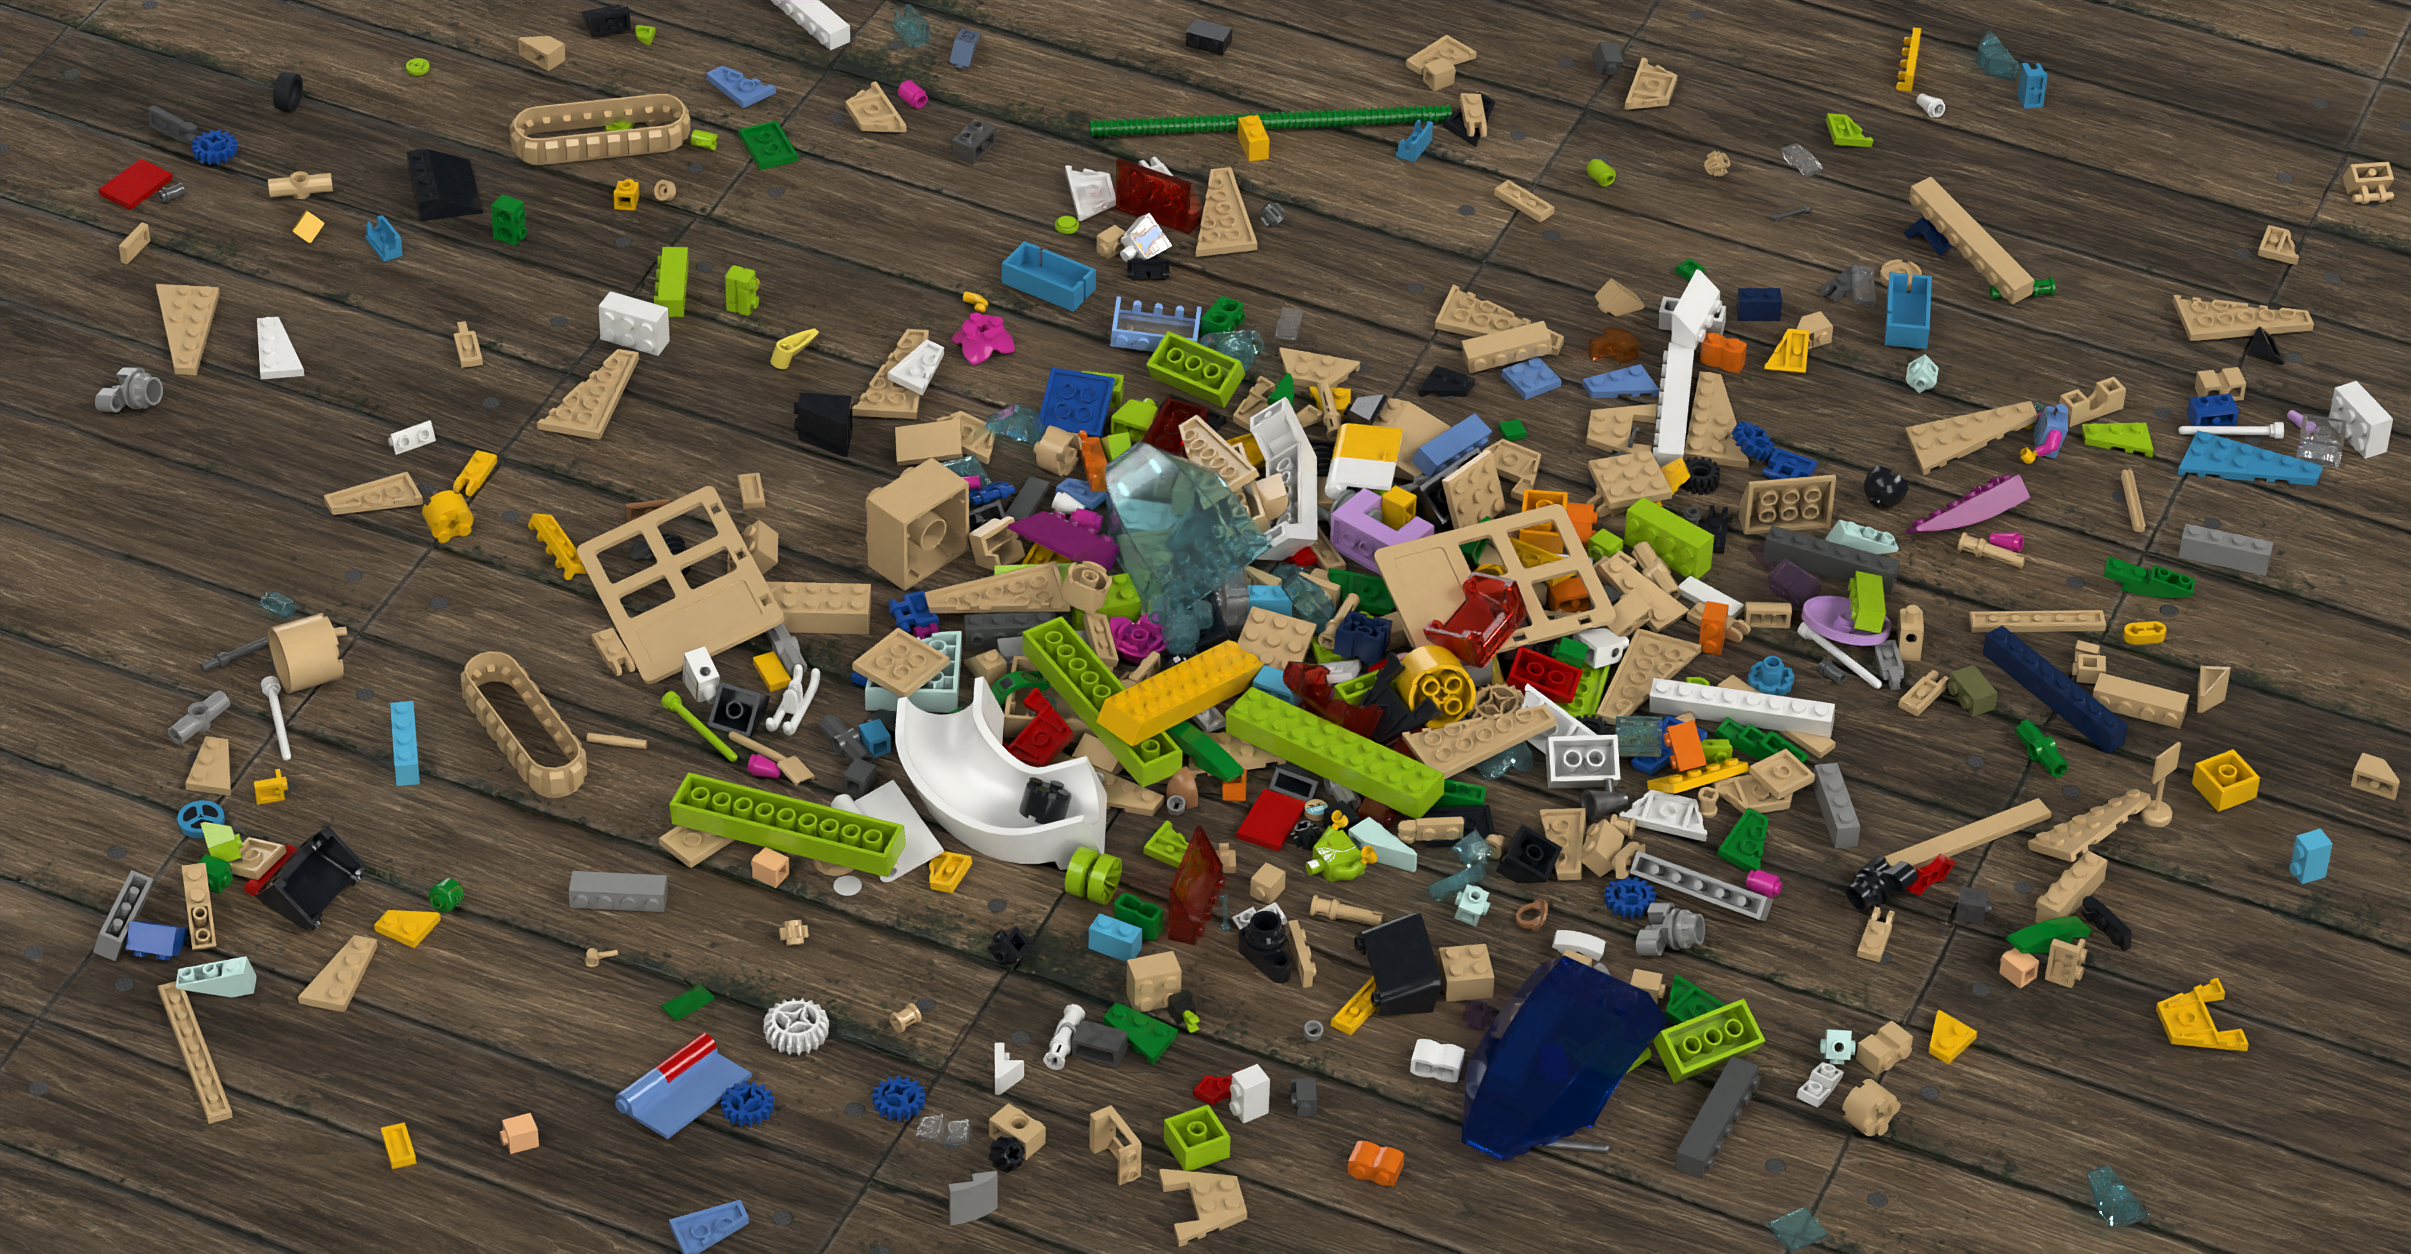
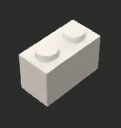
M1258 1064L1232 1074V1085L1230 1086L1231 1102L1229 1106L1232 1114L1238 1116L1243 1124L1269 1113L1270 1079Z

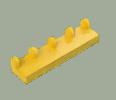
M1913 28L1912 37L1904 38L1903 43L1910 46V48L1905 47L1902 49V55L1908 56V60L1902 59L1900 61V67L1906 68V71L1898 73V78L1905 80V82H1898L1896 84V89L1899 91L1912 92L1921 28Z
M533 513L528 527L532 531H538L536 538L539 542H546L547 554H554L556 556L555 565L557 568L564 567V578L570 580L575 573L586 574L587 572L577 554V549L554 517L547 514Z

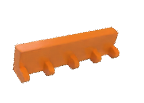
M1085 430L1079 431L1078 436L1082 440V450H1079L1091 492L1113 491V480L1100 438L1087 437Z

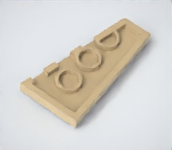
M403 472L324 495V502L332 515L422 505L423 497L409 473Z
M1617 555L1600 564L1597 569L1616 591L1624 595L1635 590L1651 607L1653 617L1646 622V625L1654 633H1659L1689 612L1688 608Z

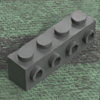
M1055 612L965 615L966 650L997 649V639L1020 637L1023 631L1056 619Z

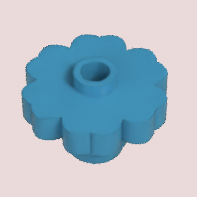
M1768 656L1763 662H1757L1756 665L1751 666L1750 673L1748 674V684L1763 694L1784 696L1791 691L1794 683L1792 669L1784 667L1781 659L1776 656Z

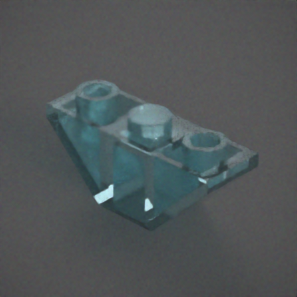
M1991 30L1987 31L1978 46L1976 63L1987 75L2016 81L2017 72L2019 71L2017 60L2011 56L2008 49L2002 45L1999 38Z
M1018 404L988 416L985 426L994 434L1002 433L1016 441L1024 440L1030 442L1033 446H1035L1037 441H1041L1046 431V427L1036 410Z
M1296 574L1284 583L1281 588L1305 621L1316 624L1315 634L1319 636L1320 633L1325 631L1326 623L1334 619L1336 615L1334 604L1320 585L1300 574Z
M2109 1165L2087 1172V1178L2097 1210L2110 1226H2128L2148 1218L2149 1214Z

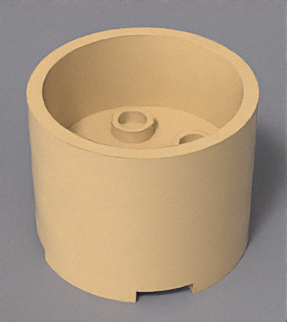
M323 613L269 628L268 640L272 660L278 678L287 693H293L343 678L342 659L338 660L339 650L337 644L339 643L327 616L324 617Z

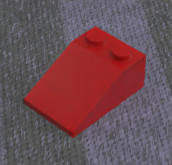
M1520 646L1505 683H1507L1508 687L1514 685L1516 690H1521L1524 696L1526 693L1525 686L1529 684L1554 703H1572L1583 670Z

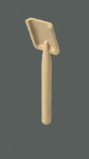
M735 731L729 733L730 740L778 762L777 767L795 786L810 778L812 780L815 779V775L796 756L786 758L782 754Z

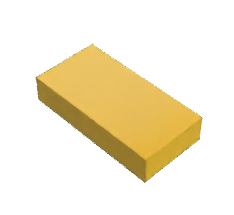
M774 651L753 657V665L770 692L788 687L791 678Z
M405 1122L382 1127L381 1135L392 1169L417 1164Z

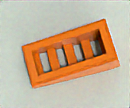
M1244 769V774L1228 783L1223 781V800H1246L1247 769Z

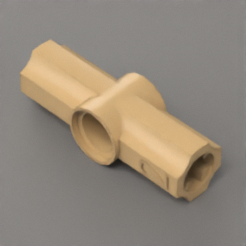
M298 171L294 172L290 177L268 179L270 198L292 195L296 199H305L311 193L333 191L331 173L308 175L306 172Z
M1647 541L1639 542L1635 545L1632 554L1642 567L1643 575L1674 599H1677L1680 596L1681 589L1671 576V570L1666 563L1657 556Z

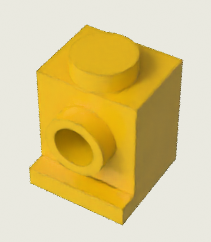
M632 179L618 181L616 190H614V209L635 211L639 199V182H634ZM622 197L630 198L631 202L621 201Z

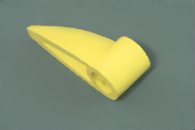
M810 329L779 340L773 351L771 364L779 369L788 368L792 357L802 351L816 337L819 331Z

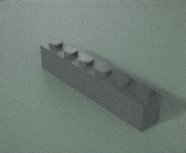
M1771 526L1765 539L1763 559L1848 583L1850 578H1854L1856 571L1880 575L1883 581V591L1891 594L1897 581L1900 563L1899 560L1776 526Z
M1731 1056L1676 1152L1675 1169L1699 1178H1703L1706 1171L1712 1169L1716 1153L1720 1154L1723 1149L1725 1137L1729 1138L1731 1136L1733 1123L1740 1120L1743 1111L1742 1107L1749 1104L1752 1090H1757L1761 1079L1758 1076L1759 1065Z

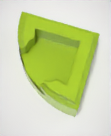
M636 25V37L642 43L651 45L656 29L655 27Z

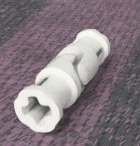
M1067 1005L1064 1009L1065 1016L1059 1021L1054 1037L1050 1042L1049 1053H1046L1043 1058L1044 1063L1050 1069H1062L1065 1065V1056L1070 1053L1072 1048V1038L1080 1021L1085 1018V1011L1078 1005Z

